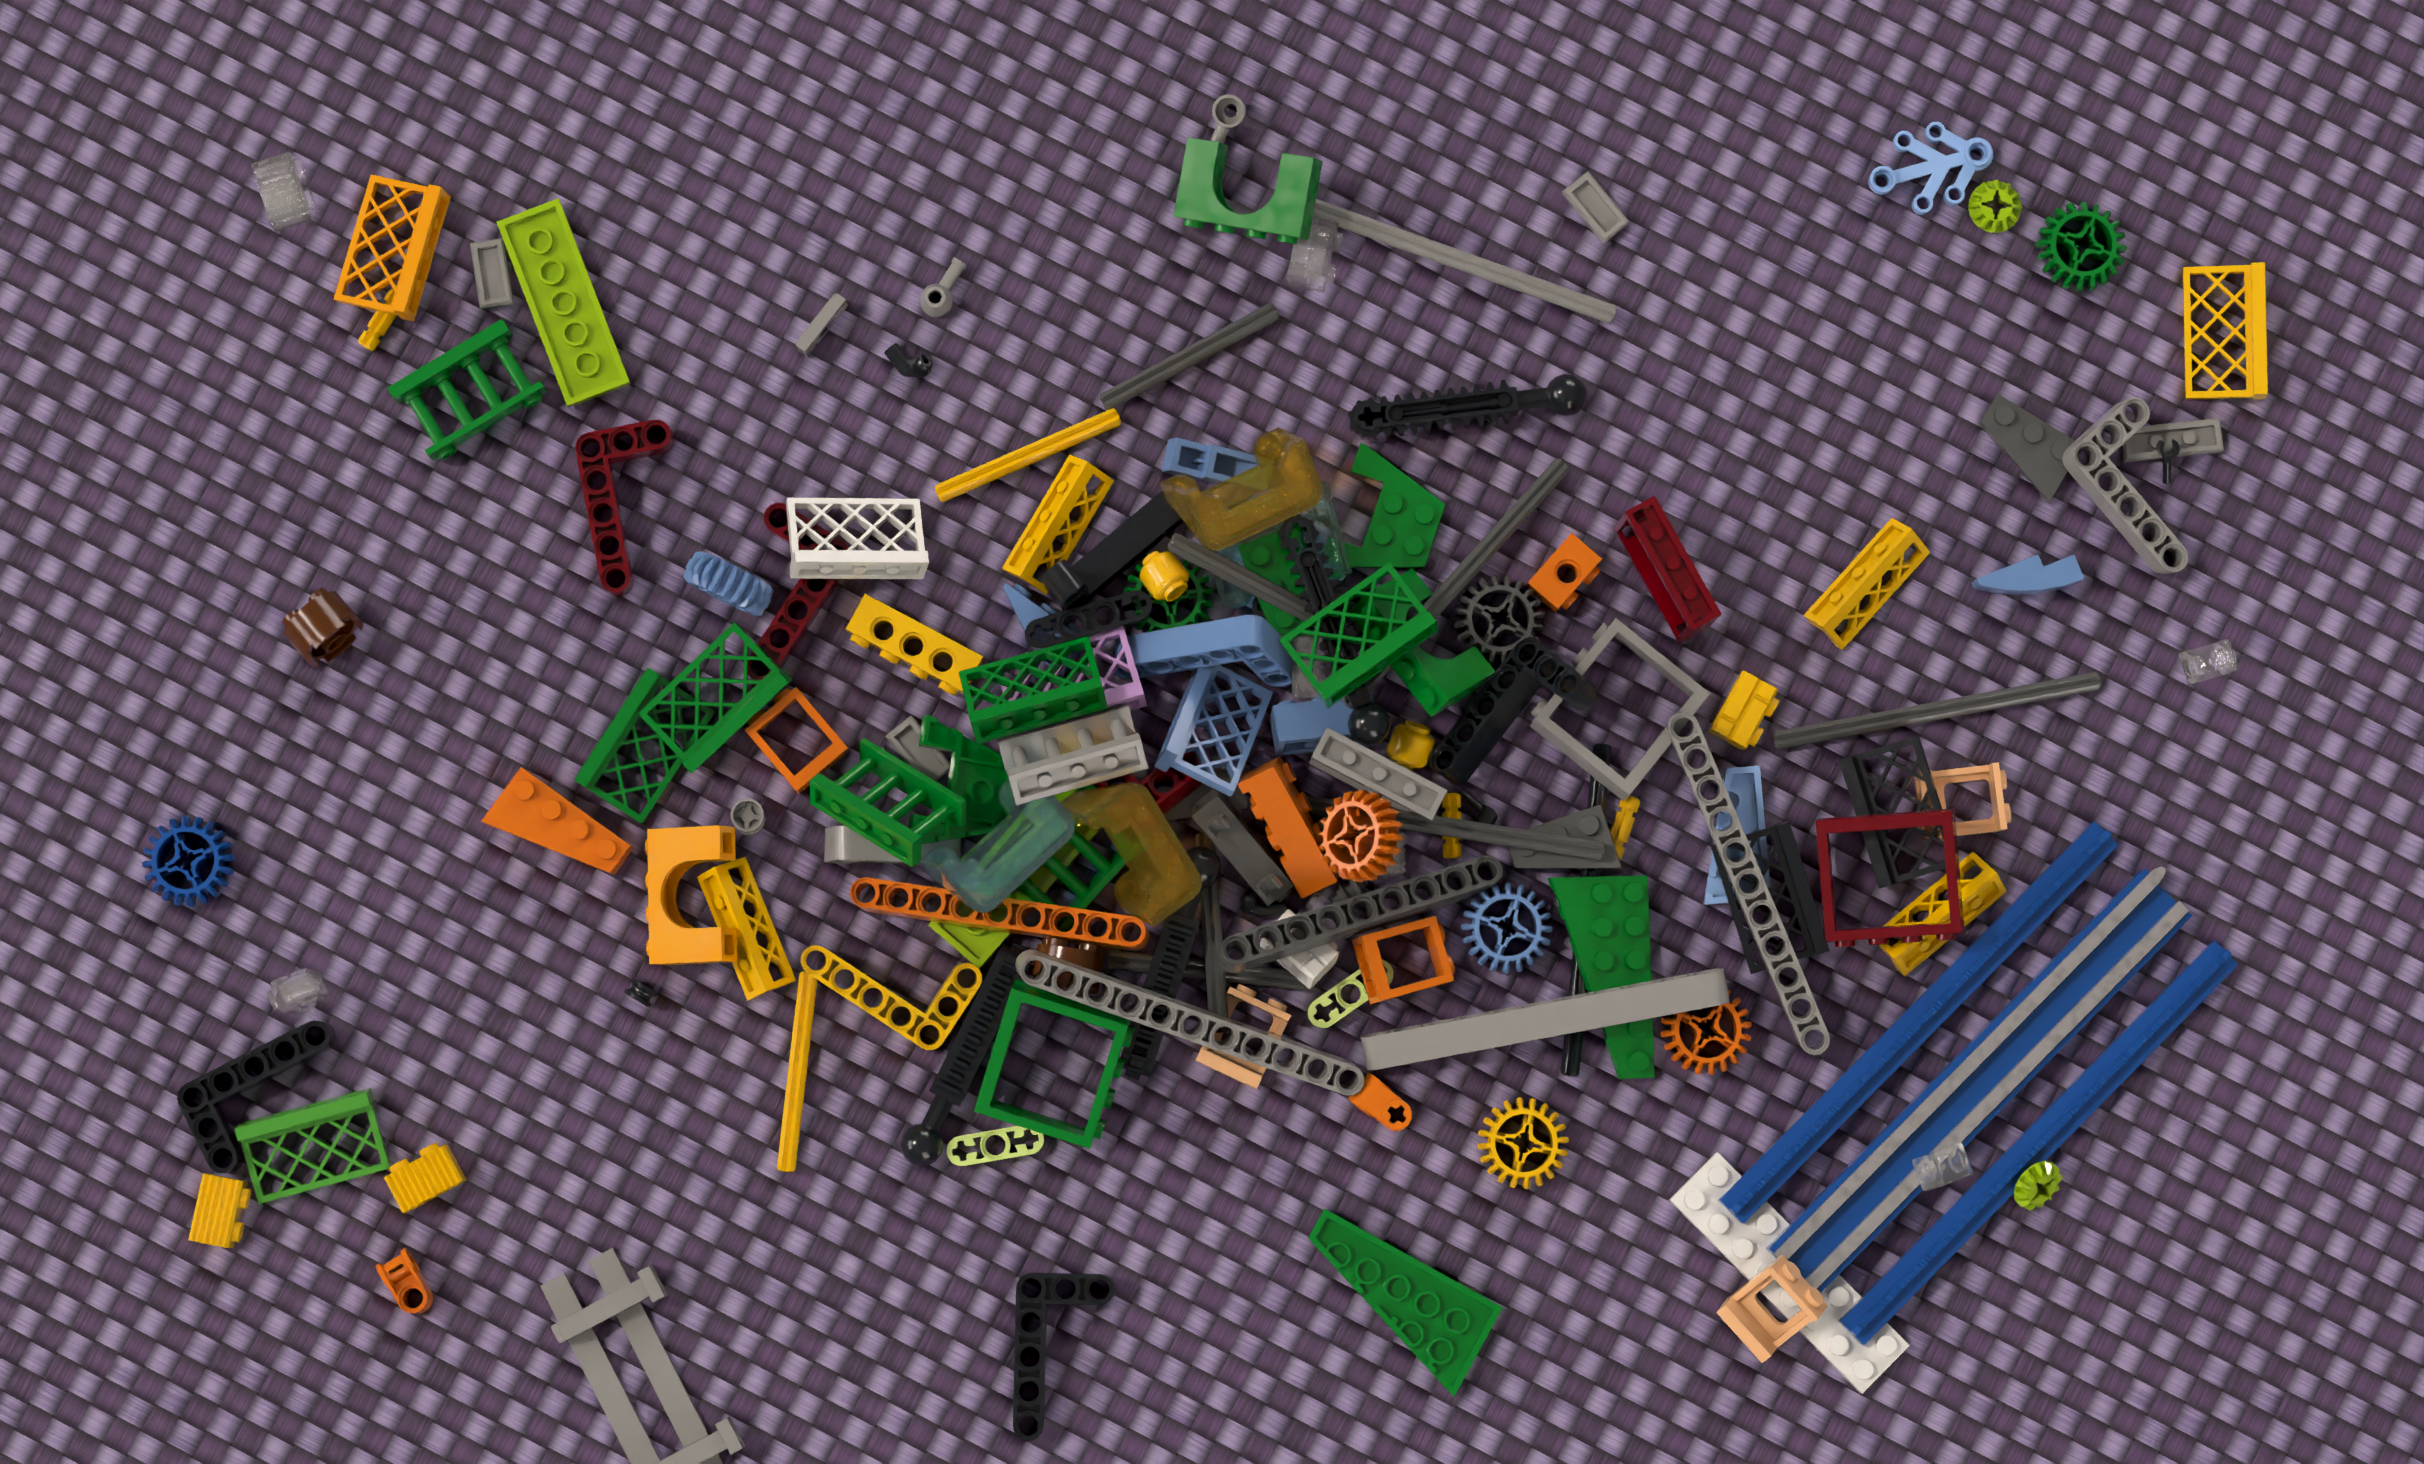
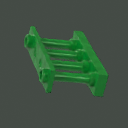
M503 319L387 387L391 396L398 404L405 402V404H410L434 444L425 450L433 461L437 458L440 461L449 458L457 452L455 447L523 406L529 409L543 400L542 395L547 393L541 381L534 385L530 384L508 348L509 341L507 339L511 338L513 334ZM489 350L492 353L496 352L520 391L519 394L504 403L478 363L480 361L479 356ZM461 367L463 370H468L491 408L489 412L475 420L450 381L452 377L450 374ZM432 384L434 387H439L462 425L461 429L446 438L421 398L423 395L421 391Z
M865 738L860 740V762L838 780L832 781L820 773L810 779V804L910 867H914L921 861L922 838L941 822L948 819L961 828L966 825V800ZM868 772L883 779L861 797L847 790ZM895 787L908 795L887 813L872 806ZM920 803L933 810L930 815L912 829L898 822V820Z
M1093 784L1075 790L994 880L1009 893L1014 888L1016 890L1021 889L1034 902L1057 905L1029 879L1030 875L1028 873L1036 864H1043L1076 894V897L1066 907L1085 909L1130 859L1135 860L1143 853L1146 848L1144 843L1149 837L1138 829L1130 835L1098 805L1099 800L1097 798L1102 793ZM1082 814H1089L1122 845L1109 860L1075 830L1076 825L1074 823ZM1059 839H1066L1099 870L1087 885L1080 881L1052 854L1053 850L1051 848ZM1071 916L1062 917L1058 922V930L1061 932L1071 930L1074 925V918Z

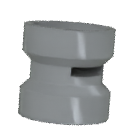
M750 798L742 799L732 807L730 813L731 821L735 829L741 834L754 835L764 827L766 822L765 813L762 806L756 800Z

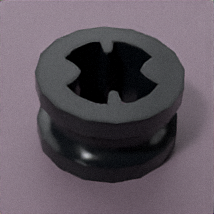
M632 978L631 988L625 989L624 993L650 1008L652 1005L650 999L654 996L656 997L658 993Z

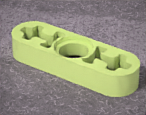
M1382 960L1390 985L1393 980V969L1388 962ZM1360 969L1310 1004L1307 1015L1312 1025L1322 1029L1328 1028L1369 1000L1364 985L1356 979L1361 974ZM1353 984L1359 988L1360 998L1356 1003L1348 1004L1342 1000L1341 989L1345 985ZM1334 993L1337 1003L1345 1011L1339 1014L1338 1009L1335 1008L1328 1014L1330 1017L1328 1022H1325L1323 1019L1317 1021L1314 1018V1015L1317 1013L1315 1006L1320 1004L1322 1007H1327L1333 1002L1328 996Z
M1013 1126L961 1135L949 1142L947 1156L957 1166H968L1037 1153L1043 1147L1044 1135L1031 1130L1032 1135H1038L1039 1141L1033 1143V1149H1027L1026 1144L1015 1145L1016 1153H1010L1011 1141L1007 1132L1014 1131V1139L1024 1136L1026 1128ZM999 1135L1004 1139L1005 1149L1001 1154L992 1155L987 1151L986 1141L990 1136ZM981 1137L980 1149L984 1158L977 1159V1152L968 1153L966 1156L967 1160L961 1161L959 1156L953 1155V1149L958 1148L959 1141H964L965 1146L976 1145L974 1138Z

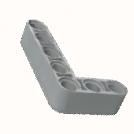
M2137 397L2130 398L2115 404L2065 450L2062 458L2063 465L2151 570L2160 575L2179 572L2187 565V550L2109 459V456L2145 425L2149 419L2150 410L2147 403ZM2126 407H2130L2134 412L2135 418L2133 422H2130L2125 416ZM2103 428L2107 429L2111 434L2109 444L2104 442L2101 437ZM2079 450L2084 451L2087 455V464L2085 466L2078 460L2077 454ZM2101 475H2104L2109 482L2107 491L2103 490L2099 485ZM2123 500L2130 506L2128 516H2125L2121 511L2120 505ZM2144 525L2151 530L2152 536L2150 541L2145 540L2142 535ZM2165 551L2170 552L2173 557V563L2170 567L2164 562L2163 556Z

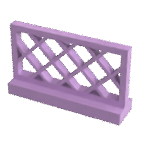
M1124 626L1089 636L1091 646L1097 645L1096 648L1092 647L1095 660L1099 657L1112 664L1104 678L1100 677L1108 704L1107 709L1127 703L1130 711L1146 707L1145 695ZM1120 638L1122 649L1116 659L1101 652L1106 642ZM1124 656L1126 657L1128 664L1122 662ZM1041 661L1038 662V664L1035 666V668H1038V666L1040 665ZM1061 665L1054 675L1059 677L1065 666ZM1119 667L1131 673L1133 682L1119 686L1110 682ZM1081 673L1075 683L1083 681L1085 677L1090 679L1093 677ZM1029 674L1022 684L1027 686L1033 676ZM1048 682L1043 692L1051 690L1053 686L1059 688V686ZM1000 685L1003 693L1007 687ZM1015 691L1012 699L1010 698L1008 701L1019 699L1021 696L1026 697L1027 695Z

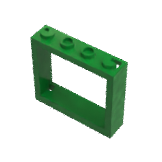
M1015 979L974 1112L1090 1149L1094 1138L1101 1139L1106 1120L1100 1119L1103 1108L1110 1109L1116 1090L1110 1088L1113 1077L1120 1078L1125 1059L1119 1056L1123 1046L1128 1048L1130 1046L1135 1030L1129 1027L1131 1020ZM1023 1002L1116 1032L1086 1129L993 1099Z

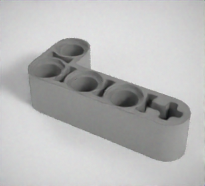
M846 826L825 828V863L906 864ZM961 838L922 844L921 861L916 865H961Z

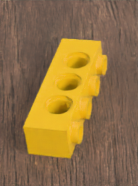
M864 594L846 627L847 632L852 635L849 640L865 649H868L869 645L881 650L879 656L895 665H897L899 660L910 665V673L925 681L928 676L940 681L938 687L953 696H956L958 692L964 694L959 671L981 666L984 662V657L867 594ZM887 623L893 627V634L889 639L880 640L875 637V630L880 624ZM911 639H918L923 643L921 653L916 656H910L904 651L905 644ZM940 655H948L953 660L951 668L945 672H940L934 668V661ZM973 680L968 681V683H969L970 686H971Z

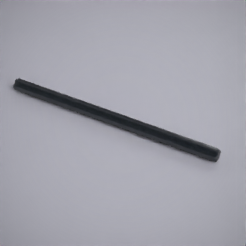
M1595 744L1593 746V754L1610 766L1611 745ZM1591 775L1587 809L1601 804L1605 813L1608 789ZM1581 869L1580 877H1599L1600 869ZM1574 952L1572 954L1568 996L1588 992ZM1584 1031L1564 1035L1561 1074L1564 1076L1576 1077L1580 1073Z

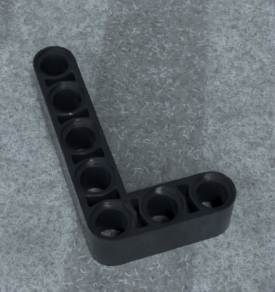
M1172 486L1166 487L1074 565L1070 566L1065 559L1053 565L1042 577L1046 591L1063 611L1086 605L1180 526L1192 514L1193 510Z
M1525 638L1516 644L1434 750L1430 759L1431 768L1450 783L1461 785L1473 775L1542 684L1577 710H1584L1593 704L1597 694L1596 687L1539 642L1532 638Z
M315 1020L307 1022L184 1084L180 1088L177 1095L178 1104L207 1164L213 1171L217 1173L236 1172L242 1166L244 1159L239 1143L219 1104L327 1051L333 1046L336 1038L335 1030L330 1024ZM321 1027L325 1031V1040L316 1046L311 1042L310 1033L314 1028ZM286 1042L292 1043L295 1049L293 1058L288 1061L283 1060L280 1056V1048ZM259 1057L264 1062V1070L259 1076H254L250 1072L249 1066L254 1058ZM224 1073H229L233 1077L234 1083L232 1088L225 1092L219 1086V1079ZM195 1088L200 1089L203 1094V1101L197 1107H193L188 1099L189 1093ZM210 1118L214 1119L218 1125V1131L213 1137L206 1136L203 1131L205 1121ZM223 1149L230 1150L233 1156L232 1163L226 1168L222 1167L218 1162V1155Z
M1032 1272L1023 1275L1017 1282L1013 1430L1021 1440H1035L1040 1436L1044 1428L1047 1304H1106L1112 1299L1115 1292L1114 1283L1107 1275ZM1034 1278L1040 1282L1042 1289L1037 1297L1030 1298L1023 1293L1022 1285L1025 1280ZM1062 1279H1069L1075 1285V1294L1070 1298H1062L1056 1292V1285ZM1095 1280H1104L1109 1285V1294L1104 1299H1096L1090 1293V1285ZM1032 1312L1039 1316L1041 1324L1038 1330L1029 1332L1023 1328L1021 1320L1026 1313ZM1026 1347H1034L1040 1354L1039 1362L1034 1366L1025 1365L1021 1360V1351ZM1026 1381L1036 1383L1039 1387L1037 1398L1034 1400L1024 1399L1020 1394L1022 1383ZM1029 1415L1036 1418L1038 1429L1035 1433L1025 1434L1020 1430L1019 1421L1022 1417Z

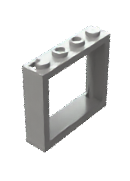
M1615 618L1610 626L1603 623L1591 637L1596 643L1590 651L1583 647L1571 662L1576 666L1575 670L1583 676L1611 639L1615 637L1689 696L1678 712L1683 711L1694 715L1711 694L1617 618ZM1556 694L1553 695L1549 702L1542 698L1531 712L1536 718L1529 726L1622 801L1633 792L1672 743L1667 727H1665L1624 779L1549 718L1563 699ZM1682 717L1676 720L1673 727L1676 735L1687 724L1688 718Z

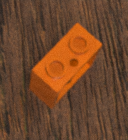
M795 687L792 691L789 688L781 691L772 700L775 705L767 712L761 709L747 721L749 727L745 731L796 792L800 794L810 785V779L818 773L824 774L850 750L798 688ZM797 701L833 744L794 776L758 733Z
M1436 916L1370 933L1352 940L1370 1005L1454 981V963L1451 956L1446 953L1443 943L1445 942V931L1441 923L1437 922ZM1423 929L1437 977L1390 990L1377 941Z

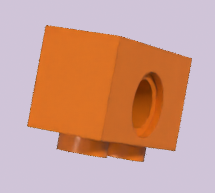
M1571 533L1525 587L1528 589L1532 588L1534 590L1533 594L1555 613L1561 606L1567 610L1579 596L1575 592L1583 581L1589 585L1600 573L1601 570L1597 565L1602 558ZM1561 567L1571 568L1575 574V580L1571 583H1563L1557 576L1558 569Z

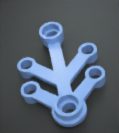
M1931 122L1924 131V137L1930 143L1942 142L1957 151V153L1946 156L1914 139L1910 132L1900 131L1893 138L1895 150L1898 152L1909 151L1925 160V162L1894 171L1890 167L1879 166L1872 171L1868 178L1869 187L1874 193L1883 195L1889 193L1895 184L1931 174L1921 194H1918L1912 201L1913 211L1918 215H1925L1932 209L1933 198L1949 169L1962 166L1955 183L1948 186L1943 194L1946 204L1957 206L1964 199V190L1974 172L1987 168L1993 160V148L1988 141L1978 137L1966 141L1946 130L1942 123ZM1930 128H1938L1940 130V137H1932L1929 133ZM1898 137H1906L1909 140V145L1906 147L1899 145ZM1972 150L1980 151L1981 159L1974 160L1970 152ZM1877 177H1884L1887 185L1879 187L1875 181ZM1956 190L1960 198L1958 200L1950 199L1949 191ZM1917 200H1926L1928 208L1920 209L1917 206Z

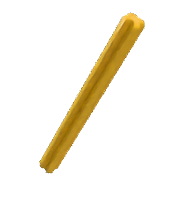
M1115 408L1109 409L941 482L935 486V492L941 502L948 501L1120 426L1121 419Z
M806 971L799 973L777 1169L783 1172H794L796 1169L817 979Z

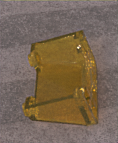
M1279 427L1263 434L1254 445V455L1258 466L1200 492L1194 479L1182 474L1162 481L1160 485L1170 505L1198 541L1210 550H1223L1319 503L1322 498L1323 488L1303 438Z
M1135 782L1088 789L1077 791L1058 803L1065 817L1071 823L1078 826L1087 824L1094 831L1099 827H1103L1124 860L1129 871L1117 880L1114 886V894L1126 914L1139 918L1142 922L1155 927L1195 898L1200 892L1202 879L1199 872L1146 787Z

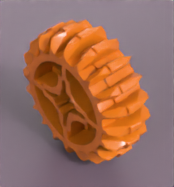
M1358 790L1344 793L1343 797L1334 799V806L1325 808L1328 818L1320 820L1324 825V831L1317 833L1323 838V843L1318 848L1326 851L1322 860L1326 863H1331V871L1339 873V877L1343 879L1363 882L1366 880L1372 881L1377 879L1378 875L1387 874V866L1396 864L1393 855L1402 852L1397 847V843L1404 839V837L1398 834V829L1404 824L1400 821H1395L1399 812L1391 808V801L1382 799V795H1379V793Z
M1737 997L1730 1003L1713 1006L1703 1018L1690 1015L1687 1012L1672 1014V1019L1661 1018V1023L1670 1025V1030L1660 1032V1036L1664 1038L1671 1036L1672 1042L1664 1045V1049L1670 1050L1674 1047L1677 1049V1052L1672 1055L1671 1060L1675 1062L1683 1056L1685 1060L1681 1068L1687 1070L1693 1062L1695 1063L1694 1074L1697 1075L1701 1074L1703 1065H1706L1708 1075H1714V1064L1716 1063L1722 1072L1728 1070L1725 1059H1728L1733 1065L1737 1064L1739 1060L1733 1052L1737 1051L1740 1054L1747 1052V1049L1739 1044L1740 1040L1751 1041V1036L1742 1034V1029L1752 1027L1751 1022L1741 1023L1740 1017L1746 1016L1748 1010L1742 1009L1738 1012L1735 1010V1007L1740 1004L1741 999ZM1723 1009L1728 1014L1732 1023V1038L1727 1036L1719 1027V1020ZM1706 1020H1711L1710 1029L1714 1032L1715 1036L1707 1035L1706 1039H1701L1702 1030L1698 1028L1697 1023L1706 1024ZM1680 1021L1685 1023L1693 1032V1039L1689 1050L1685 1047L1680 1037ZM1709 1041L1727 1047L1721 1054L1712 1058L1697 1056Z

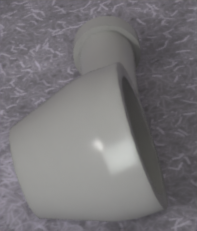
M1226 94L1220 96L1214 102L1212 115L1217 122V126L1210 141L1224 144L1229 129L1238 126L1244 120L1246 107L1238 96ZM1230 104L1235 105L1237 108V113L1234 117L1227 113V107Z
M953 257L951 260L952 264L939 284H931L922 291L920 306L928 316L934 318L943 317L951 310L953 297L950 290L962 271L967 268V265L959 259ZM939 293L942 296L941 301L936 304L929 301L931 294Z

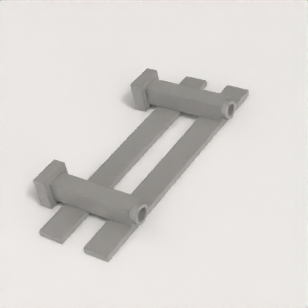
M613 1248L588 1260L606 1297L585 1308H582L565 1273L540 1286L558 1321L551 1325L557 1341L561 1344L568 1340L631 1464H724L719 1455L720 1452L728 1449L731 1455L745 1447L730 1416L715 1424L718 1429L716 1432L708 1434L641 1301L650 1297L653 1303L668 1296L653 1265L638 1271L640 1279L631 1283ZM615 1315L684 1447L663 1460H660L593 1329L594 1326Z

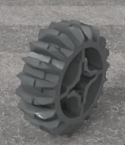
M1492 575L1491 586L1489 587L1483 578L1479 579L1478 585L1481 591L1470 585L1467 591L1472 599L1466 596H1461L1459 602L1467 608H1456L1454 613L1459 617H1464V620L1454 623V628H1465L1466 631L1458 635V641H1464L1469 638L1471 642L1467 644L1465 651L1474 646L1477 647L1482 655H1484V652L1489 654L1488 663L1490 665L1494 664L1496 655L1500 656V663L1502 664L1516 644L1525 638H1532L1539 642L1540 639L1533 635L1532 632L1539 633L1544 630L1543 625L1534 623L1535 620H1541L1545 617L1544 612H1533V609L1541 605L1540 599L1529 602L1528 598L1532 596L1534 590L1530 588L1522 594L1519 590L1524 582L1519 580L1515 587L1512 588L1509 586L1511 582L1510 576H1505L1503 585H1499L1497 575ZM1489 595H1507L1504 603L1499 607L1484 606L1478 603ZM1516 601L1525 612L1526 629L1519 626L1520 623L1516 622L1512 617L1511 611ZM1507 606L1508 609L1504 614L1506 616L1504 621H1508V625H1500L1494 634H1491L1494 627V620H1491V615L1497 617ZM1473 612L1477 613L1487 624V632L1483 640L1480 639L1472 624ZM1501 633H1507L1512 636L1516 635L1521 638L1516 643L1505 647L1491 645L1495 637Z

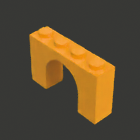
M713 825L647 829L645 852L648 856V872L645 876V884L648 889L646 920L649 923V939L646 944V951L649 956V964L683 965L737 962V928H695L683 919L676 902L679 881L688 869L699 863L736 861L735 827Z

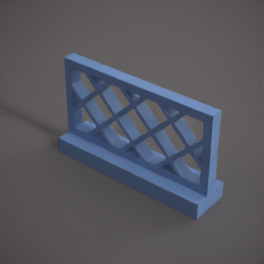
M1221 665L1194 669L1154 767L1164 772H1167L1172 767L1231 797L1236 789L1273 692ZM1215 676L1227 681L1231 690L1219 692L1214 682ZM1251 693L1261 698L1260 705L1249 707L1243 694ZM1235 696L1241 710L1229 712L1223 699ZM1215 701L1221 714L1210 717L1204 704ZM1245 716L1250 730L1239 732L1233 719ZM1225 721L1231 734L1220 737L1214 724ZM1205 726L1211 739L1200 742L1194 728ZM1235 741L1240 755L1230 757L1224 744ZM1215 746L1221 760L1209 762L1204 748ZM1195 751L1201 765L1194 766L1182 760L1184 753ZM1225 766L1231 778L1229 783L1218 778L1213 769Z

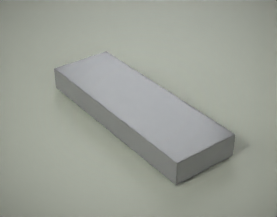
M2220 418L2142 426L2121 446L2123 463L2162 459V455L2156 450V444L2159 440L2164 441V453L2171 451L2172 439L2177 441L2180 451L2176 457L2223 452Z

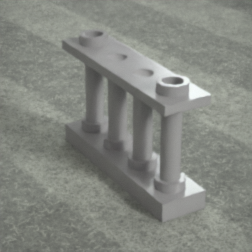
M1128 703L997 740L1016 805L1148 769L1139 733L1136 734Z
M1328 727L1309 762L1311 766L1357 790L1379 793V795H1382V799L1392 802L1391 807L1394 809L1414 812L1430 821L1434 818L1448 791Z

